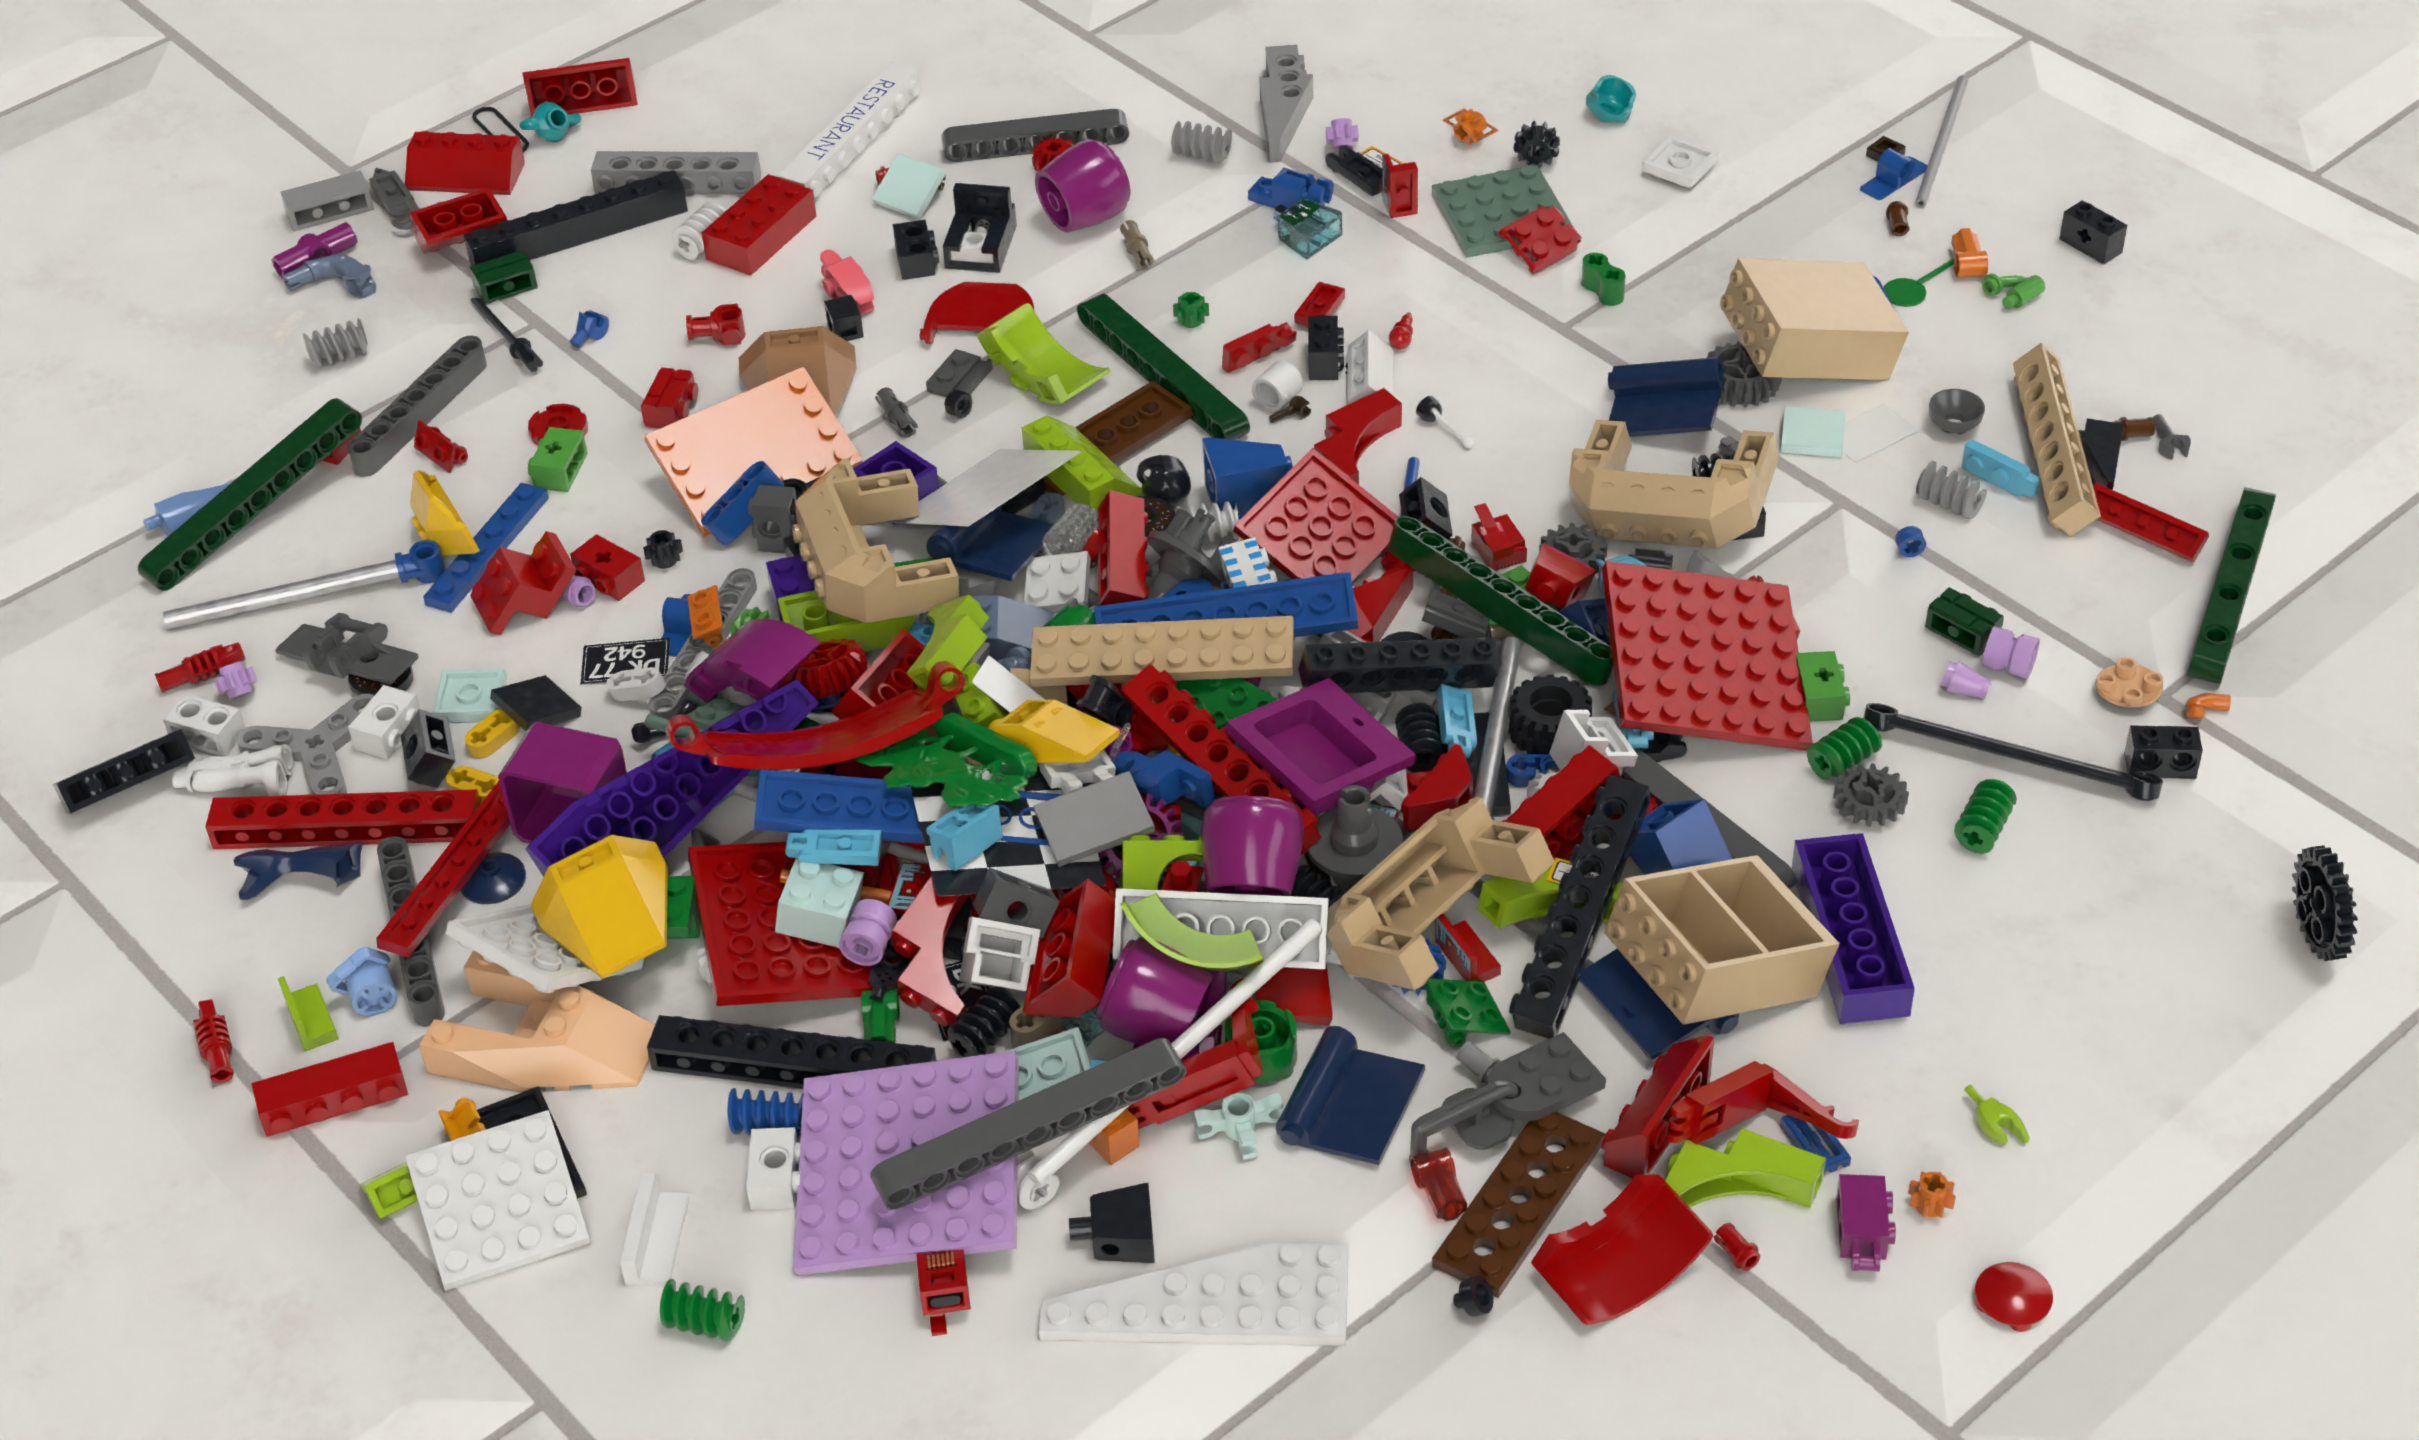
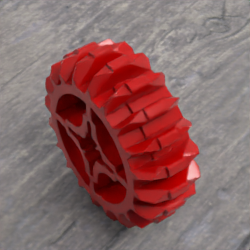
M832 639L831 641L821 642L818 648L791 672L789 683L797 679L816 700L821 697L828 698L833 694L839 695L842 691H849L868 669L865 651L862 649L861 644L856 643L855 640L841 639L836 641Z

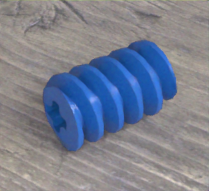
M732 1088L727 1104V1117L731 1132L738 1135L745 1130V1133L751 1136V1129L795 1127L798 1138L801 1134L804 1093L801 1095L798 1103L794 1102L792 1092H788L785 1101L780 1102L778 1091H774L770 1101H766L764 1090H760L756 1100H752L750 1089H745L742 1099H738L736 1088Z

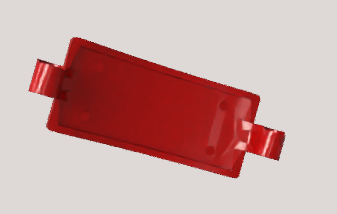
M940 661L929 672L926 690L922 688L908 690L863 712L811 728L765 733L720 731L700 733L697 725L689 716L676 715L667 722L665 733L676 749L707 756L712 764L743 769L783 770L835 764L883 749L916 734L943 717L941 706L963 690L965 678L963 673L953 663ZM946 672H953L952 681L949 684L940 685L941 676ZM679 727H691L690 733L686 738H675V732Z

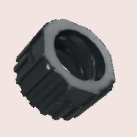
M954 389L945 399L946 412L957 418L966 417L972 408V396L961 390Z

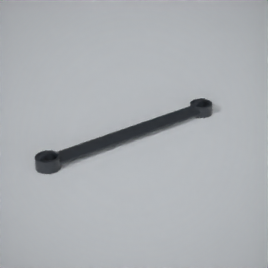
M1866 704L1863 718L1869 721L1877 731L1886 732L1897 728L2123 787L2132 797L2143 801L2158 799L2160 796L2163 780L2150 773L2140 771L2125 773L1898 714L1897 709L1885 704Z

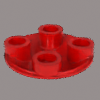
M2002 1262L1986 1268L1979 1275L1975 1284L1976 1308L1986 1313L1992 1319L2009 1325L2018 1332L2028 1331L2032 1324L2046 1317L2053 1304L2052 1288L2046 1278L2037 1270L2021 1263Z

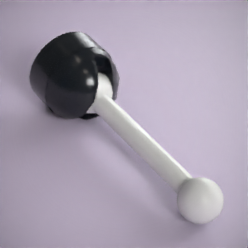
M1427 396L1420 401L1416 408V414L1426 422L1438 420L1462 441V445L1465 448H1471L1474 445L1473 438L1463 435L1441 416L1442 406L1433 396Z

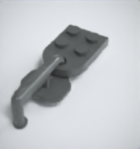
M1564 1032L1498 1063L1490 1073L1488 1085L1480 1089L1466 1088L1446 1098L1441 1107L1422 1115L1414 1121L1411 1127L1409 1161L1417 1168L1426 1166L1431 1160V1154L1426 1149L1427 1137L1450 1126L1469 1147L1477 1150L1490 1149L1510 1138L1515 1119L1533 1121L1544 1118L1605 1089L1606 1078Z

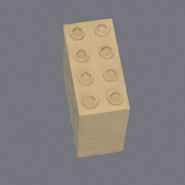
M1738 258L1734 269L1730 273L1725 294L1722 295L1720 300L1722 311L1762 377L1889 380L1909 334L1906 326L1864 262Z
M1758 855L1625 878L1604 931L1605 935L1683 1025L1817 998L1840 944Z

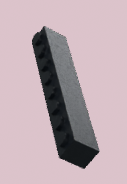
M674 170L662 172L656 176L636 180L624 186L609 188L601 193L583 196L575 201L557 204L552 208L531 212L526 216L505 220L490 227L476 229L463 235L469 262L473 266L524 250L529 260H533L687 212L684 185Z

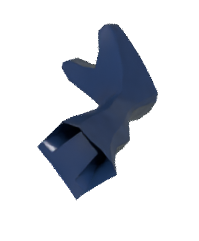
M363 843L322 846L295 852L261 849L240 854L234 858V865L243 868L248 875L239 891V899L248 900L256 897L284 873L311 872L333 878L337 887L348 881L360 877V858Z

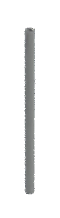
M1961 75L1957 78L1915 201V205L1918 208H1924L1927 204L1968 83L1966 76Z

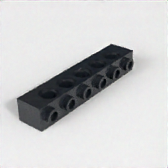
M1494 637L1306 644L1298 671L1303 689L1330 678L1346 693L1438 690L1441 684L1459 689L1493 687L1502 662Z

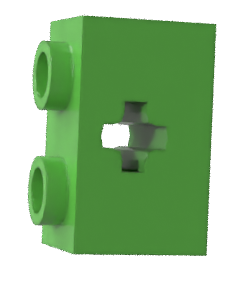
M554 427L548 428L544 438L539 440L538 449L534 457L530 458L528 462V474L532 476L534 486L555 491L568 492L588 454L583 431Z
M1835 651L1796 653L1809 721L1843 720L1844 708L1850 705V691L1848 686H1843L1845 678L1843 664H1838Z

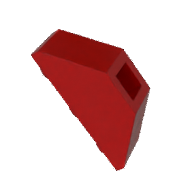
M1455 743L1446 754H1442L1429 774H1425L1413 793L1408 794L1404 798L1401 805L1404 829L1409 831L1416 830L1436 813L1448 808L1452 810L1469 803L1468 800L1473 798V777L1461 745Z

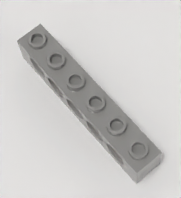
M596 151L590 170L595 193H601L609 188H617L636 180H643L656 176L659 173L673 170L683 183L685 193L746 194L761 178L758 152Z

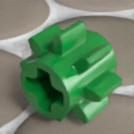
M1186 292L1178 297V303L1173 304V315L1178 317L1179 324L1187 328H1195L1205 323L1204 316H1209V303H1205V297L1196 292Z

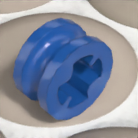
M1916 526L1902 528L1895 536L1899 552L1904 557H1915L1926 548L1927 543L1923 533Z

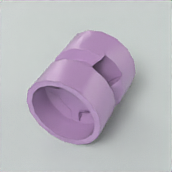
M1994 626L1986 644L1982 666L2002 671L2007 667L2009 674L2028 679L2036 661L2040 639L2024 634L2015 638L2013 631Z
M864 899L854 906L848 926L844 929L839 942L841 953L848 960L863 966H872L879 963L887 948V942L892 936V929L897 922L896 914L891 907L875 899Z

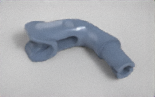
M334 254L305 261L299 268L282 275L284 284L289 291H293L307 282H316L319 279L334 276L344 282L346 289L354 297L363 299L376 292V283L370 274L371 267L367 264L362 265L347 255Z

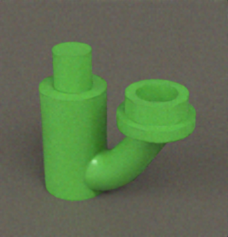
M1991 273L1985 276L1982 281V289L1988 295L1999 294L2002 292L2003 287H2013L2007 291L2006 297L2002 300L2003 306L2007 309L2011 307L2019 308L2045 291V283L2038 275H2032L2029 278L2016 275L1998 277Z

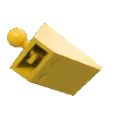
M1055 699L1026 700L1003 719H996L988 726V729L1027 747L1033 753L1037 763L1089 762L1120 736L1118 728Z

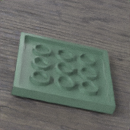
M1537 164L1432 185V195L1466 258L1514 249L1505 238L1502 239L1498 235V232L1503 227L1543 205L1546 208L1556 206L1567 219L1565 221L1566 224L1570 223L1572 225ZM1510 235L1520 245L1518 240L1513 235Z

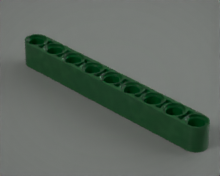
M1099 294L1077 305L1078 317L1088 330L1149 383L1154 381L1191 406L1193 417L1190 419L1212 438L1235 440L1250 432L1248 418L1240 408L1107 294Z
M334 398L329 400L146 554L138 564L139 575L161 591L173 588L352 436L362 424L361 413L341 399Z
M1401 516L1395 519L1388 544L1390 553L1584 682L1595 686L1607 683L1613 666L1611 646L1420 521L1408 516Z

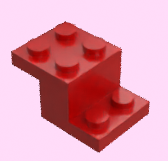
M545 531L540 541L535 544L531 555L499 547L493 558L488 561L487 567L479 581L474 584L470 596L489 632L501 635L515 611L547 619L575 574L576 568L555 533Z

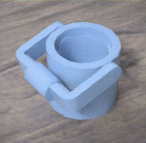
M369 947L358 949L326 978L331 991L349 996L353 1009L361 1015L374 1016L384 1013L394 1005L397 999V993L388 964L391 962L390 957L384 952Z

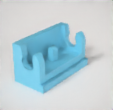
M992 804L988 806L969 805L956 807L927 827L926 832L930 836L931 850L935 859L938 860L942 857L943 852L941 849H943L947 856L948 867L956 871L1003 838L999 806Z

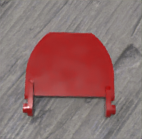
M962 282L943 292L931 304L924 322V329H920V340H925L926 344H932L937 329L982 331L1023 304L1029 303L1034 310L1033 300L1028 292L1017 284Z

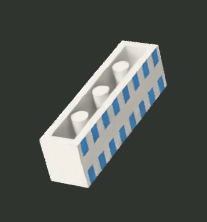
M1255 537L1218 547L1221 567L1229 588L1277 582L1274 570L1268 571L1267 569L1270 566L1265 548L1259 549Z

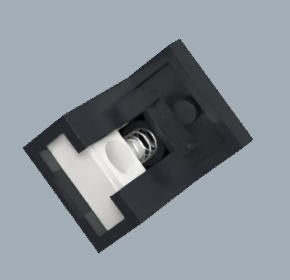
M955 183L953 188L955 214L943 244L945 269L1000 273L1017 227L1015 203L1011 201L1010 187Z

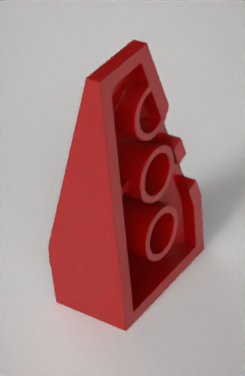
M1403 564L1385 571L1381 578L1375 580L1369 577L1364 579L1362 585L1357 587L1353 585L1359 629L1347 631L1366 642H1379L1413 590V567Z

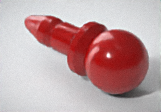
M1410 312L1403 315L1401 321L1397 322L1389 333V342L1396 349H1404L1411 343L1413 334L1411 324L1413 318Z

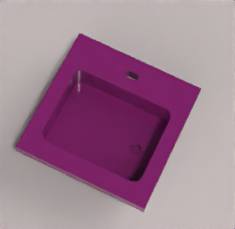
M1330 678L1227 722L1225 730L1234 741L1257 761L1255 765L1259 769L1264 767L1277 780L1275 784L1280 789L1285 786L1298 801L1297 804L1302 809L1307 807L1313 814H1320L1338 806L1337 802L1342 797L1340 793L1343 788L1350 785H1359L1370 791L1373 789L1375 782L1414 765L1416 757L1413 751Z

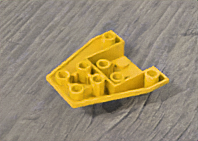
M610 835L549 866L534 896L531 908L544 933L604 979L667 946L668 866L656 842Z

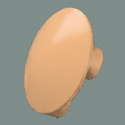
M2125 657L2118 659L2116 665L2102 670L2097 675L2095 686L2101 697L2110 703L2123 707H2142L2159 699L2163 691V676L2158 672H2153L2146 667L2137 665L2134 659Z

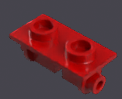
M421 420L418 421L414 437V448L448 473H451L453 464L467 461L468 454L466 448L457 445L455 442L451 443V439L442 434L437 427H429Z

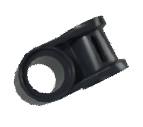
M1092 675L1090 678L1091 684L1083 699H1078L1077 707L1100 721L1125 728L1132 718L1133 705L1118 691L1115 685L1104 678Z

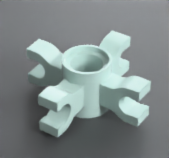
M1239 1091L1223 1098L1222 1109L1194 1111L1197 1123L1195 1124V1130L1198 1139H1205L1224 1131L1228 1138L1238 1141L1243 1160L1257 1157V1150L1255 1148V1144H1257L1255 1136L1256 1124L1263 1122L1277 1123L1283 1108L1280 1094H1271L1259 1101H1254L1249 1094Z

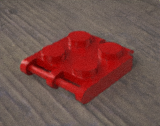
M1544 205L1503 227L1498 232V235L1502 239L1505 238L1514 248V254L1517 257L1521 256L1528 264V270L1532 274L1538 273L1575 252L1582 238L1570 223L1566 224L1565 221L1567 219L1556 206L1546 208ZM1510 235H1513L1518 240L1520 245H1518ZM1526 252L1536 261L1535 263L1527 256Z

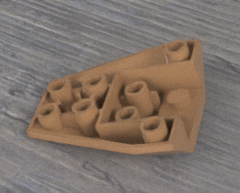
M823 326L764 332L738 358L740 381L747 391L804 367L836 418L857 369L854 345Z

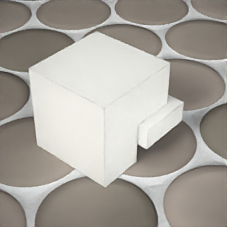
M1588 710L1563 711L1549 753L1560 770L1569 763L1575 754L1581 753L1589 745L1614 763L1619 769L1620 776L1624 767L1635 766L1638 755L1611 717H1589L1590 712Z
M969 917L959 981L989 987H1001L1011 991H1026L1030 965L1035 964L1040 929Z

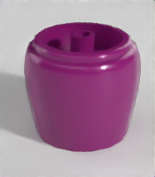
M1087 139L1068 148L1035 175V187L1040 203L1052 223L1063 232L1068 233L1107 221L1122 212L1127 207L1130 199V182L1119 157L1107 144L1096 140Z
M1229 796L1214 800L1211 806H1208L1204 812L1201 827V850L1207 891L1209 893L1290 896L1298 869L1304 834L1303 818L1301 813L1297 811L1296 806L1281 799L1261 796Z
M1143 937L1137 938L1136 941L1131 939L1124 947L1110 974L1096 1017L1101 1021V1027L1105 1031L1128 1042L1142 1046L1153 1040L1166 1038L1172 1043L1198 1020L1212 986L1214 975L1204 968L1195 967L1167 956ZM1156 941V942H1158L1159 944H1161L1162 946H1164L1165 948H1167L1168 950H1170V951H1172V952H1175V953H1177V954H1179V955H1181V956H1184L1183 954H1181V953L1178 952L1177 950H1175V949H1173V948H1171V947H1169V946H1167V945H1165V944H1163V943H1161V942H1159V941Z

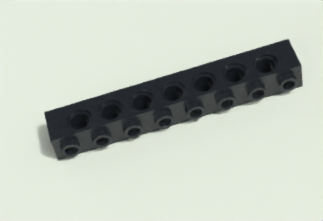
M1609 775L1605 787L1599 786L1594 800L1596 809L1593 816L1588 815L1583 825L1582 834L1584 838L1581 845L1576 844L1572 851L1570 863L1573 865L1569 874L1564 873L1558 889L1560 893L1557 904L1552 903L1549 907L1546 917V923L1549 924L1545 933H1539L1534 946V953L1536 955L1533 963H1527L1522 974V983L1524 985L1520 994L1515 993L1511 1000L1509 1013L1513 1016L1516 1029L1547 1039L1558 1034L1649 808L1650 793L1649 786ZM1614 814L1622 816L1618 819L1608 818L1609 816ZM1602 843L1610 845L1609 847L1603 849L1596 847L1597 845ZM1591 872L1599 874L1594 878L1584 877V875ZM1577 902L1586 903V905L1581 908H1575L1572 906L1574 903ZM1564 932L1574 933V935L1569 938L1560 937V935ZM1552 962L1562 963V965L1558 968H1550L1547 966ZM1540 992L1550 993V995L1544 999H1539L1535 997V995Z
M664 1015L658 1016L647 1045L651 1069L654 1071L802 1089L804 1078L937 1061L935 1048L923 1045L899 1044L888 1041L857 1039L849 1036L840 1037L816 1032H798L782 1028L773 1029L748 1024L739 1025L715 1020L706 1021Z

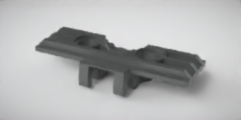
M337 613L324 623L325 628L302 624L275 649L277 654L305 662L310 670L342 679L348 674L389 685L419 658L417 653L382 644L388 635V628L385 624L378 622L370 624L354 620L344 613ZM346 630L356 633L346 643L342 642L345 639L343 633Z

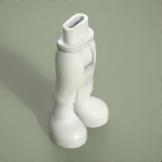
M283 744L274 745L252 753L245 751L232 756H211L199 759V761L195 759L186 766L176 767L172 779L173 787H187L189 792H218L233 788H245L250 784H261L270 796L287 795L286 776L293 773V754L289 745Z

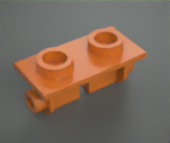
M714 585L687 596L693 639L696 640L702 637L704 642L710 647H718L723 640V634L720 631L723 629L718 587Z

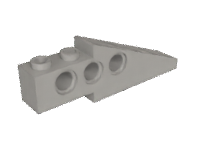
M1297 44L1265 47L1267 77L1259 78L1260 103L1269 162H1281L1314 98L1313 74H1307L1304 55H1299Z

